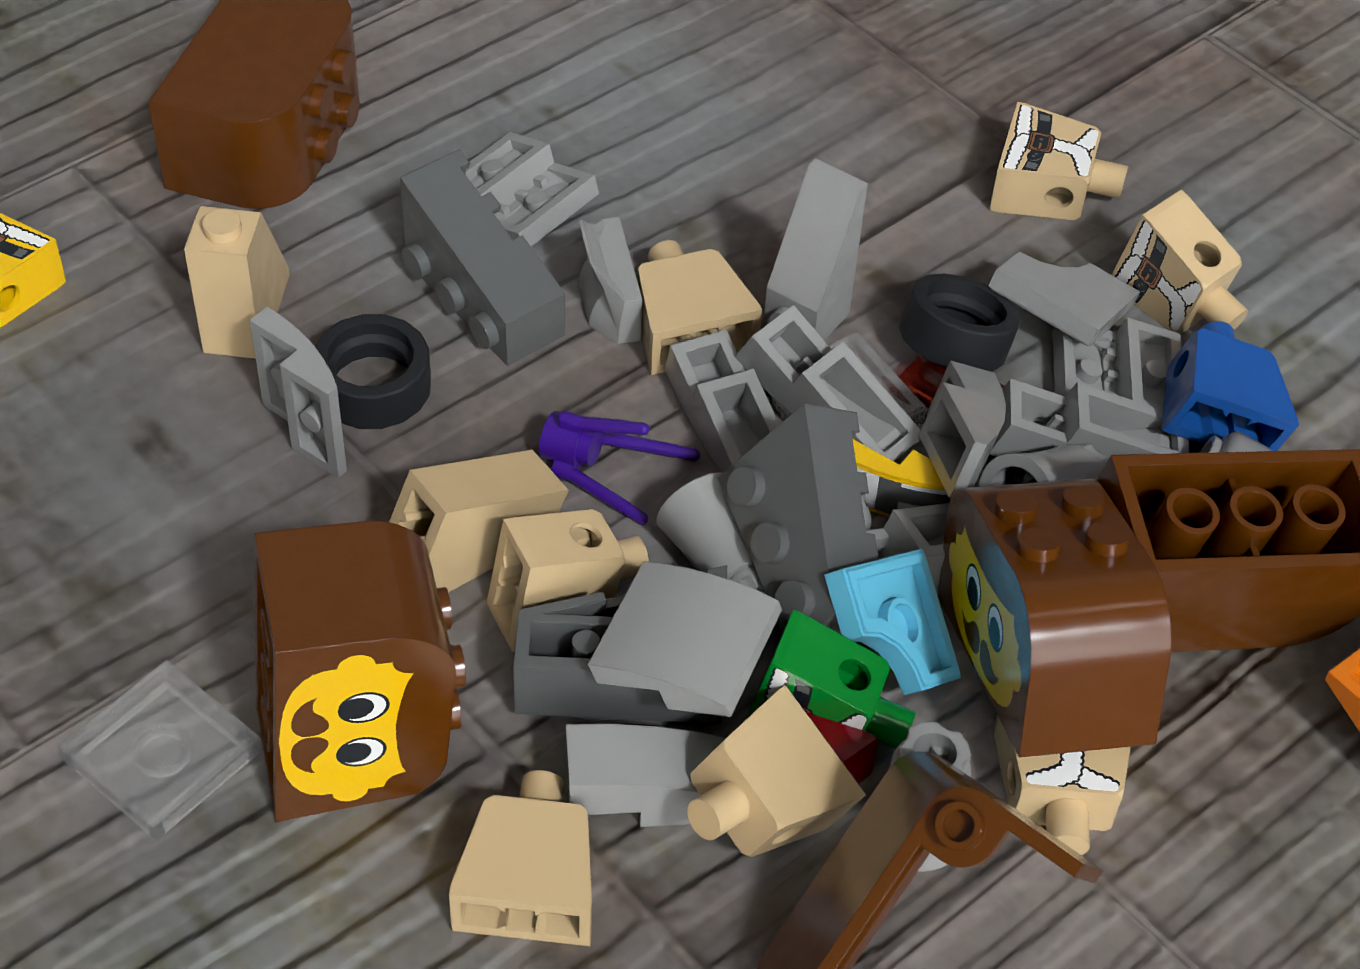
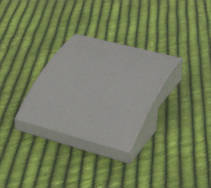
M509 132L469 161V168L466 169L467 178L480 196L492 192L500 203L501 209L494 215L512 240L523 235L531 247L599 195L595 175L554 163L549 143Z
M267 306L249 320L263 406L288 421L291 446L294 451L335 477L340 478L347 472L338 391L333 375L324 358L311 341L287 319Z
M1127 317L1117 332L1108 330L1092 346L1087 347L1054 327L1052 330L1054 393L1066 396L1073 386L1080 382L1163 410L1166 372L1170 362L1182 348L1181 334Z
M643 561L588 666L598 684L659 690L667 709L731 717L780 616L782 608L778 600L735 581L690 568Z

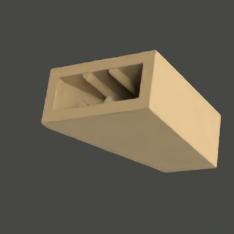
M200 206L184 251L203 353L255 358L249 320L267 306L278 313L290 275L289 267L261 212Z
M533 450L411 469L389 522L404 526L422 538L428 548L437 588L446 587L449 593L494 568L503 519L559 513L569 490Z

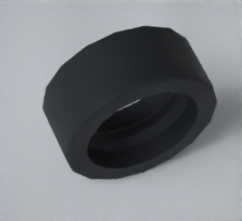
M945 273L930 274L915 281L898 328L903 340L917 354L934 364L947 368L951 360L993 372L1004 365L1017 333L1021 317L1014 304L991 290L984 283L964 276Z
M361 314L341 320L327 329L315 345V348L328 365L337 385L342 424L358 429H384L405 422L418 413L430 396L431 368L429 347L422 333L405 320L386 314ZM366 357H386L399 361L408 368L404 374L394 381L378 386H359L346 382L337 376L338 372L352 361Z

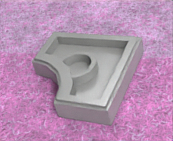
M1021 252L1015 254L996 269L988 286L994 292L1087 347L1092 346L1133 307L1140 293L1137 289L1092 263L1081 267H1060L1038 261Z

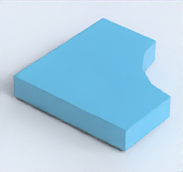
M923 549L824 574L841 634L854 642H862L886 659L890 668L894 671L903 695L923 691L961 678Z

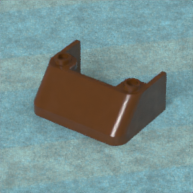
M918 751L908 753L896 760L882 778L763 953L757 969H851L930 853L951 866L960 868L976 867L990 860L1011 832L1074 878L1095 884L1103 870L944 758L929 752Z

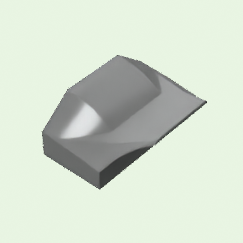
M620 217L601 219L596 224L587 223L580 219L579 224L588 258L581 269L578 285L588 324L617 344L641 341L642 296Z

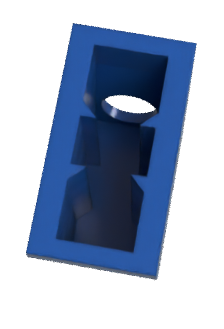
M1210 322L1201 329L1195 330L1168 366L1162 415V431L1205 445L1214 435L1222 439L1228 433L1238 431L1277 451L1299 426L1296 412L1275 356L1266 349L1235 339L1234 329L1226 322Z

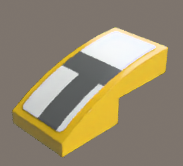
M853 439L857 471L865 472L867 476L869 493L865 494L869 511L890 517L893 510L950 502L951 498L948 497L930 458L912 450L899 465Z

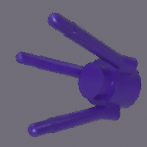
M564 410L562 412L553 411L544 424L539 442L540 456L553 462L551 471L558 478L571 481L640 525L648 522V515L581 472L578 468L583 464L592 466L600 454L602 444L696 461L700 458V452L695 448L626 435H647L650 430L647 423L581 416Z

